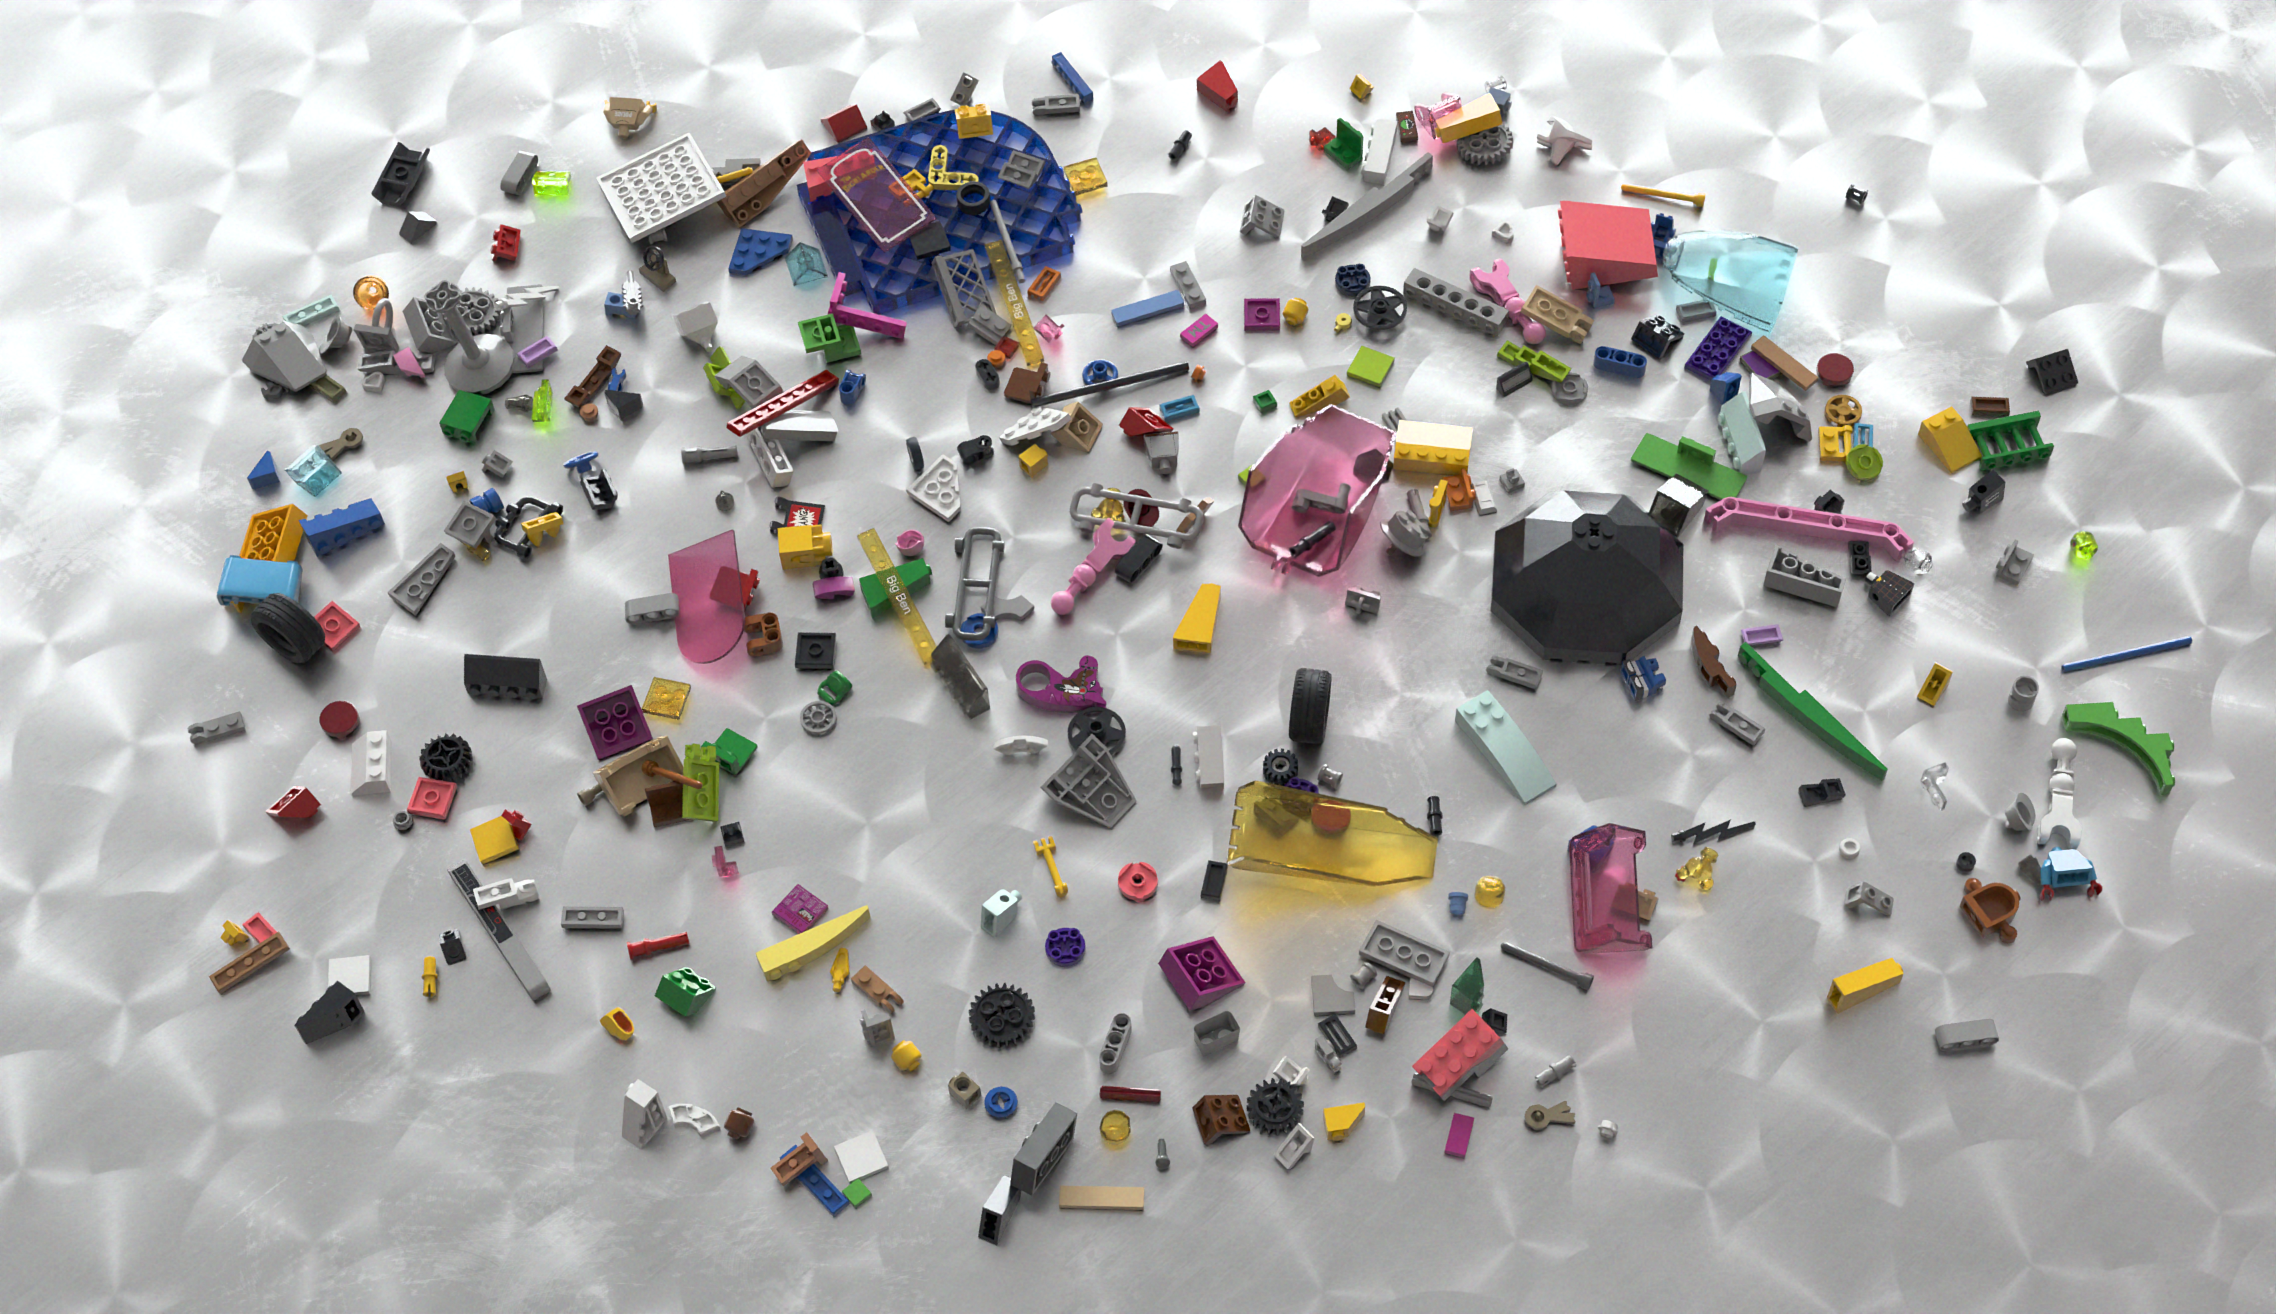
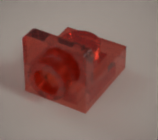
M1326 127L1318 132L1313 129L1309 131L1310 144L1320 152L1324 150V146L1336 138Z

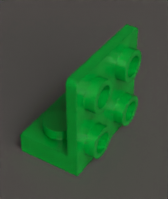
M1339 117L1337 119L1336 138L1324 146V151L1348 170L1363 159L1364 136L1360 131L1353 128L1349 122Z
M728 728L723 731L715 743L711 744L705 741L701 746H716L715 762H718L721 768L734 775L740 771L758 748L756 743Z

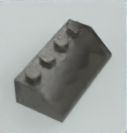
M947 634L931 653L932 662L930 665L935 673H939L943 686H948L950 689L949 693L952 699L959 702L961 712L967 714L971 720L990 710L988 688L951 635Z

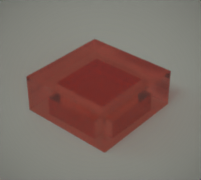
M1003 335L994 350L1002 351L1006 358L1011 359L1019 348V342Z

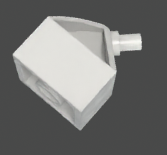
M704 302L672 315L680 336L701 345L707 352L713 350L710 339L718 324V320L710 302Z

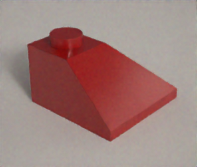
M1129 407L1119 424L1123 432L1130 437L1172 432L1174 429L1149 408Z
M294 786L271 806L266 813L279 817L310 818L318 812L317 808L321 804L307 787Z

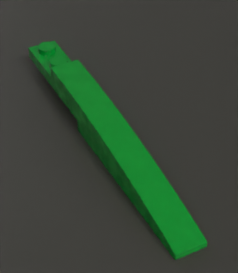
M1747 642L1740 646L1738 652L1740 661L1746 664L1755 676L1760 677L1759 687L1804 727L1837 752L1881 781L1885 779L1888 768L1809 692L1804 690L1798 693Z

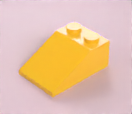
M1952 406L1921 422L1918 435L1950 473L1982 458L1963 418Z

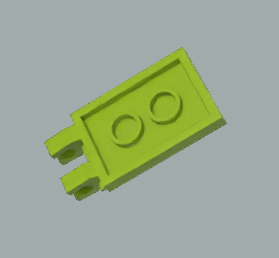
M700 744L685 745L686 757L683 763V776L700 781L703 786L701 789H696L683 784L682 818L716 822L718 821L719 763L715 762L716 746L701 747L700 749Z

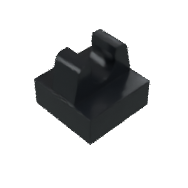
M885 110L870 120L871 126L881 134L895 126V121L890 118V115Z
M740 822L720 826L725 847L744 842Z

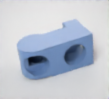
M608 292L604 303L605 315L612 316L614 313L630 318L637 316V314L630 315L626 312V308L623 307V300H625L622 298L623 294Z

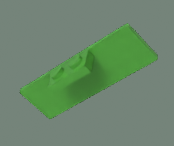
M1646 433L1631 457V461L1719 500L1726 497L1736 498L1747 480V475L1714 462L1716 450L1684 436L1681 437L1677 446Z

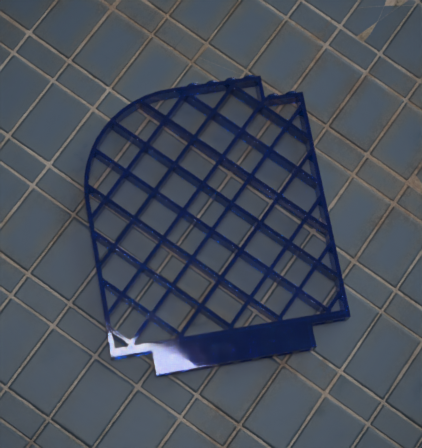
M949 110L811 152V155L806 159L807 161L847 155L860 149L871 151L875 147L885 146L891 148L892 151L887 159L881 158L896 176L903 177L915 169L926 178V184L924 185L928 186L929 172L924 170L931 161L933 148L940 145L943 140L958 144L960 146L955 155L948 153L946 172L956 173L957 170L976 174L981 183L984 179L1002 184L997 194L989 192L990 202L996 200L1000 210L1017 215L1012 225L1005 224L1012 243L1015 240L1032 246L1029 252L1021 255L1016 254L1023 269L1074 253L1073 245H1075L1073 235L1069 234L1068 225L1081 221L1082 207L1080 203L1077 204L1074 191L1070 190L1068 179L1064 178L1063 168L1058 166L1047 143L1031 127L1009 115L990 111L992 125L1003 128L995 142L980 137L959 139L958 130L950 128L952 125L957 124L955 110ZM1012 132L1028 140L1022 151L1005 146ZM920 133L933 136L927 146L910 140L914 135ZM1037 147L1045 158L1033 155L1034 149ZM969 149L987 154L982 164L965 159ZM1015 150L1044 160L1046 164L1038 181L1030 189L998 179L1001 170L992 167L997 157L1009 160L1012 151ZM903 152L919 157L914 168L897 162ZM873 155L875 167L879 170L877 177L874 180H868L857 185L851 184L853 188L865 191L866 193L860 202L851 199L850 201L865 218L880 222L875 231L884 239V235L890 226L904 230L922 218L920 215L924 212L921 210L915 220L897 215L903 206V202L907 199L904 198L899 202L888 192L889 185L884 184V182L891 173L879 158ZM1053 174L1061 189L1047 185ZM949 181L952 184L957 183V181ZM807 182L797 185L799 199L835 281L839 272L846 274L844 281L847 282L846 291L842 292L845 296L863 291L872 313L881 315L943 295L938 281L926 278L932 267L933 259L936 256H940L939 254L917 260L907 234L902 242L892 240L888 243L886 240L881 242L874 233L856 228L862 218L838 189L828 196L824 197V195L816 197V200L810 202ZM1011 188L1030 193L1025 203L1006 198ZM934 189L929 198L923 197L918 200L919 204L927 212L924 215L926 219L912 228L926 225L925 222L931 213L948 218L943 229L950 246L962 249L963 251L973 249L975 254L991 259L987 266L980 268L985 281L1013 272L1011 268L1012 263L1003 240L999 247L980 242L986 231L1001 236L997 222L993 220L994 214L990 205L984 216L967 215L961 212L958 204L956 207L938 202L944 191L956 195L957 190ZM974 193L965 196L963 200L968 203L971 200L979 202L984 197ZM876 195L893 200L888 211L870 206ZM1043 197L1058 203L1053 212L1034 207L1038 198ZM917 204L914 206L911 205V207L920 209ZM1067 205H1069L1071 210L1064 212ZM837 209L853 213L845 225ZM1027 218L1045 224L1040 234L1021 229ZM958 222L976 228L971 238L952 233ZM1054 227L1059 229L1064 241L1060 242L1049 238ZM851 240L866 244L860 256L857 255ZM877 248L894 254L888 265L870 259ZM964 256L961 261L967 264L971 256ZM904 257L922 263L916 274L898 268ZM952 260L946 261L947 267L954 270L957 263ZM959 265L956 272L965 276L968 269ZM865 271L881 276L874 288L871 287ZM970 271L967 277L977 282V274ZM955 275L952 277L953 283L960 286L963 279ZM890 280L909 285L905 292L896 295L884 291ZM965 281L962 288L971 286L972 284Z

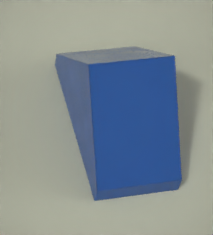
M266 451L247 477L251 488L254 490L280 482L270 451Z

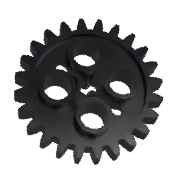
M996 983L995 989L988 985V992L980 990L981 997L975 995L976 1002H971L972 1009H969V1016H971L969 1017V1023H971L972 1031L976 1030V1037L981 1036L982 1042L989 1039V1045L996 1041L998 1047H1000L1001 1042H1004L1006 1047L1009 1045V1041L1016 1044L1017 1037L1023 1040V1033L1029 1034L1028 1027H1033V1021L1031 1020H1035V1008L1031 1006L1033 1003L1032 999H1028V993L1022 994L1021 987L1015 991L1014 984L1007 988L1006 983L1003 984L1002 988H999L998 983ZM1004 1001H1011L1009 1004H1003ZM988 1008L993 1009L991 1012H984ZM1013 1017H1019V1018H1020V1019L1017 1020V1021H1012V1020H1011ZM995 1025L1001 1026L999 1029L992 1028Z

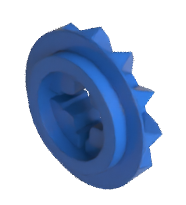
M1003 1086L990 1090L984 1100L985 1108L989 1115H993L996 1118H1006L1008 1115L1013 1114L1018 1103L1015 1092ZM999 1096L1005 1102L1004 1109L1000 1105H996L998 1104Z

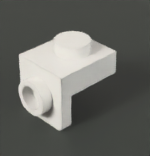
M1437 205L1431 218H1427L1426 222L1431 230L1445 232L1454 213Z
M1285 1056L1275 1068L1273 1074L1279 1079L1282 1078L1285 1084L1290 1081V1088L1292 1089L1297 1086L1301 1087L1308 1079L1306 1075L1310 1070L1307 1067L1302 1069L1288 1056Z

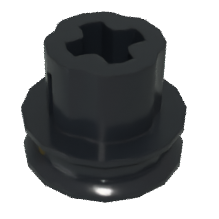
M830 557L822 561L819 568L820 579L843 577L842 565L835 558Z

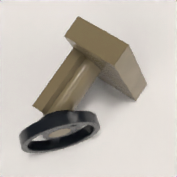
M657 246L647 247L643 254L644 265L639 268V272L664 292L676 282V278L669 273L667 260L664 258L661 249ZM648 251L650 252V261H647Z

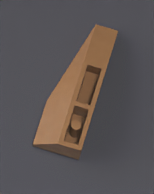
M802 139L798 140L759 166L753 173L745 176L725 191L726 197L717 201V204L728 218L739 228L771 204L802 166L803 162L811 155L810 150Z

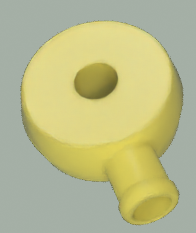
M1346 313L1337 315L1334 331L1339 333L1341 329L1350 328L1352 324L1351 316Z

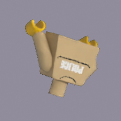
M610 97L609 102L607 99L604 100L605 107L603 113L608 123L614 129H619L618 137L628 138L629 130H638L639 126L644 123L648 116L657 111V103L650 105V101H647L645 106L642 99Z

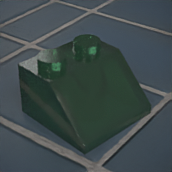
M1478 957L1454 982L1451 989L1450 1004L1465 1015L1471 1009L1478 1013L1483 1006L1484 980L1481 961Z

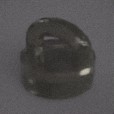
M723 490L720 491V494L715 499L717 508L721 511L732 509L734 507L733 496Z

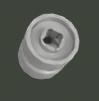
M2030 676L2018 677L2014 681L2008 696L2010 706L2022 712L2031 709L2039 691L2038 682Z

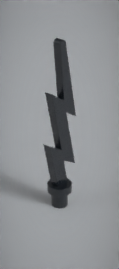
M1730 819L1703 831L1705 823H1702L1686 831L1679 830L1678 833L1671 834V839L1673 842H1685L1686 839L1696 835L1693 843L1695 844L1720 833L1718 838L1720 840L1756 825V822L1753 821L1728 828Z

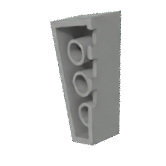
M1776 544L1763 586L1838 607L1846 579L1825 568L1820 569L1814 565L1815 563L1809 560L1806 562L1798 558L1797 554L1793 552L1788 553Z

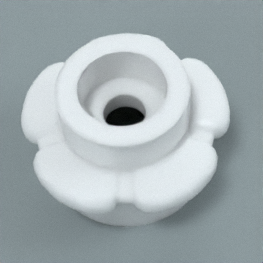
M1603 1120L1601 1126H1598V1129L1601 1131L1600 1134L1606 1138H1612L1618 1134V1125L1611 1121Z

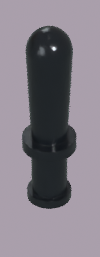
M1173 745L1171 748L1172 783L1179 785L1182 783L1181 749L1178 745Z

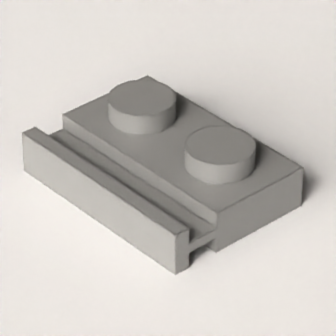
M983 305L967 325V327L996 346L1012 326Z

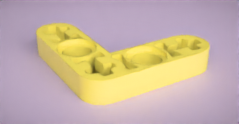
M943 145L933 148L928 181L929 184L933 185L934 189L958 190L961 185L967 182H979L978 176L973 173L946 172L948 163L947 148ZM936 165L943 166L941 169H934ZM952 179L958 180V182L954 184L950 183L949 181Z

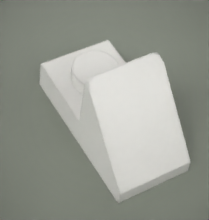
M1298 1123L1274 1153V1156L1287 1169H1291L1303 1153L1311 1152L1314 1137Z

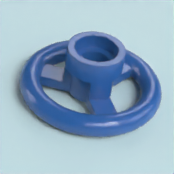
M1094 360L1084 367L1082 378L1086 385L1095 384L1092 381L1096 379L1108 381L1118 378V370L1113 363L1107 360ZM1093 367V375L1088 376V371ZM1107 367L1112 370L1113 377L1107 375Z
M593 451L568 460L563 466L566 469L577 467L578 474L584 473L592 469L590 461L598 457V452Z

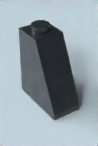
M1003 1175L982 1208L978 1233L979 1238L996 1245L999 1243L1021 1197V1190L1010 1185L1011 1178Z

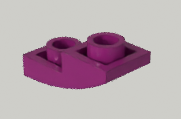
M853 577L824 578L813 581L812 584L815 598L833 599L835 594L853 596L855 592Z

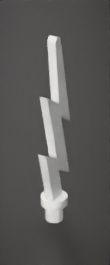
M559 286L524 288L523 291L527 293L506 294L505 297L509 299H500L494 303L495 309H507L508 307L527 306L528 303L524 302L525 300L545 299L546 297L541 295V293L557 291Z

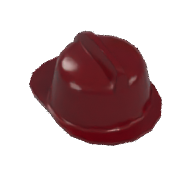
M1134 489L1128 493L1131 495L1152 498L1151 495L1143 489ZM1124 501L1123 507L1131 520L1135 503ZM1142 504L1137 525L1153 527L1159 519L1160 511L1158 507Z

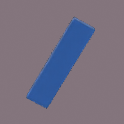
M795 1144L786 1153L779 1157L780 1160L787 1156L789 1153H791L793 1150H795L798 1146ZM812 1164L796 1177L833 1217L850 1204L849 1200L815 1164Z

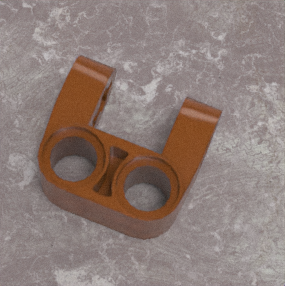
M768 612L751 615L742 620L744 632L755 633L763 631L764 635L763 638L747 642L748 655L753 657L778 652L782 649L783 640L779 620L775 613Z

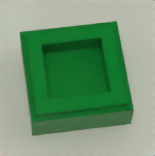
M1270 390L1253 396V401L1261 413L1277 407V401Z

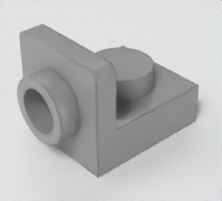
M494 450L491 455L487 454L483 459L482 463L484 466L482 471L485 472L486 469H489L503 478L513 461Z

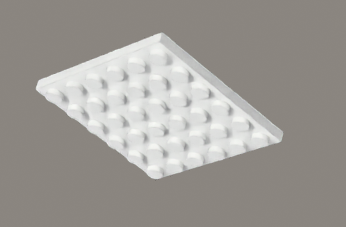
M690 133L596 178L631 243L726 197L724 190Z

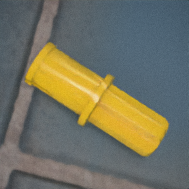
M432 956L424 958V973L421 978L423 979V996L428 997L429 989L431 997L436 995V979L438 975L436 974V958Z

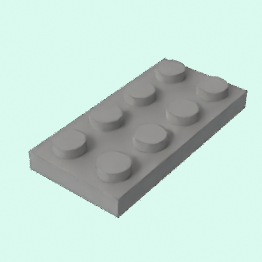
M1376 920L1364 940L1358 955L1433 987L1449 958L1450 952Z

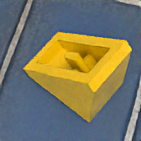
M1935 662L1917 697L1935 706L1947 689L1953 672Z

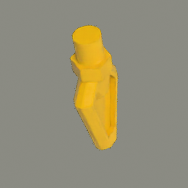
M846 948L839 949L830 969V974L833 977L832 990L834 992L841 991L844 979L849 975L848 949Z

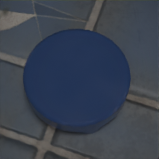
M1359 263L1356 265L1340 266L1337 269L1335 285L1341 293L1348 296H1357L1362 290L1370 287L1371 276L1365 269V265Z

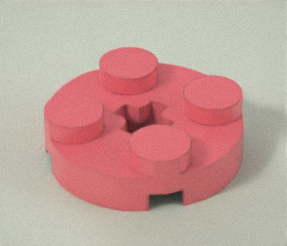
M1132 862L1120 870L1118 887L1125 897L1136 902H1143L1155 893L1158 885L1157 873L1148 863L1139 862V864H1133ZM1139 878H1142L1141 884L1134 883L1133 879L1138 880Z

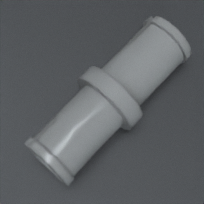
M1568 1055L1558 1063L1550 1064L1548 1069L1535 1076V1080L1543 1088L1546 1084L1554 1079H1560L1562 1074L1576 1067V1062L1571 1055Z

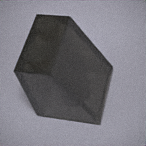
M1676 473L1657 490L1649 513L1678 538L1704 505L1709 491Z

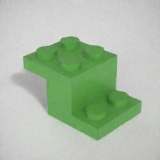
M833 313L798 322L806 354L823 350L826 363L861 354L854 327L845 324L836 326Z

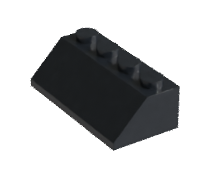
M464 654V685L468 694L543 699L547 677L540 659Z

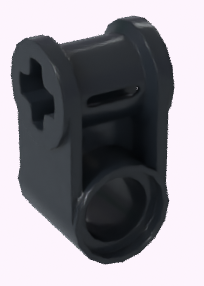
M987 435L964 441L957 446L963 464L968 466L989 459L994 455L992 439Z

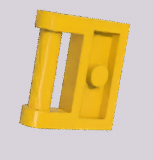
M1819 426L1820 461H1846V456L1852 449V426ZM1838 436H1844L1845 452L1843 453L1839 452Z
M1440 479L1439 485L1434 487L1433 498L1429 500L1431 510L1428 526L1431 528L1439 525L1446 504L1448 485L1446 480Z

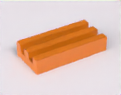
M1045 266L1027 290L1028 295H1034V298L1037 299L1039 297L1041 301H1044L1061 278V272ZM1042 282V284H1041V286L1038 288V290L1035 291L1036 288L1039 286V284Z

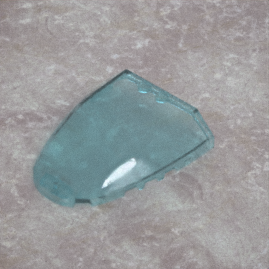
M1699 230L1684 232L1673 237L1667 243L1662 258L1664 268H1668L1672 274V279L1691 294L1693 292L1703 297V301L1706 303L1710 301L1717 305L1718 310H1726L1734 314L1735 319L1771 333L1783 304L1799 248L1787 242L1745 232Z

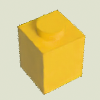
M1034 444L1018 456L1019 467L1032 478L1048 466V454L1043 448H1039Z

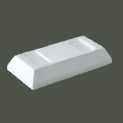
M1488 481L1472 483L1470 487L1471 490L1474 489L1476 500L1474 501L1479 515L1497 512Z

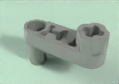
M1341 483L1337 497L1298 489L1291 508L1298 513H1307L1308 508L1312 507L1332 513L1344 514L1348 505L1347 499L1351 486Z

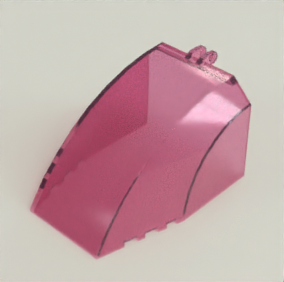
M1332 404L1316 412L1315 417L1312 419L1306 418L1302 425L1296 424L1293 426L1292 431H1284L1248 472L1238 527L1251 548L1275 558L1271 564L1272 570H1276L1282 561L1285 562L1281 572L1284 575L1293 566L1317 577L1339 570L1357 543L1372 511L1397 432ZM1341 483L1351 486L1347 499L1348 505L1344 514L1332 513L1312 507L1308 508L1307 513H1298L1291 508L1298 489L1337 497ZM1327 521L1335 524L1336 530L1312 546L1313 548L1310 551H1305L1297 558L1290 555L1289 548L1297 544L1302 537L1310 535Z

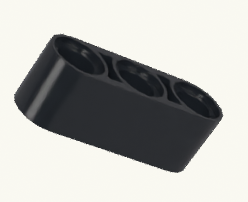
M1145 534L1117 564L1115 574L1129 583L1134 582L1158 556L1163 544Z

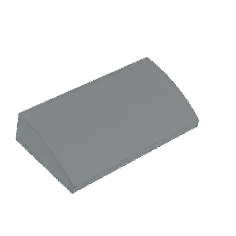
M789 410L761 426L763 439L835 441L838 432L834 418L829 411Z

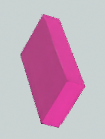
M1454 1113L1444 1153L1465 1158L1474 1117Z

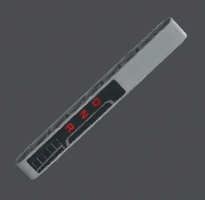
M464 859L448 868L447 871L532 1001L550 992L551 989L497 906L493 905L478 909L473 889L483 885L467 861Z

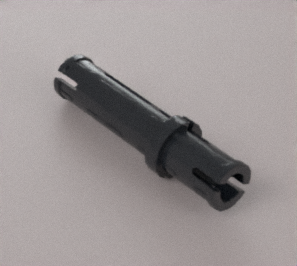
M1327 521L1310 535L1302 537L1297 544L1289 548L1290 555L1297 558L1305 551H1310L1313 548L1312 546L1336 530L1335 524Z

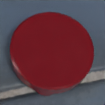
M1829 353L1819 359L1816 372L1824 386H1839L1850 383L1854 366L1852 361L1845 355Z
M335 701L328 704L322 710L319 717L322 730L326 734L338 739H344L360 722L356 707L347 701Z

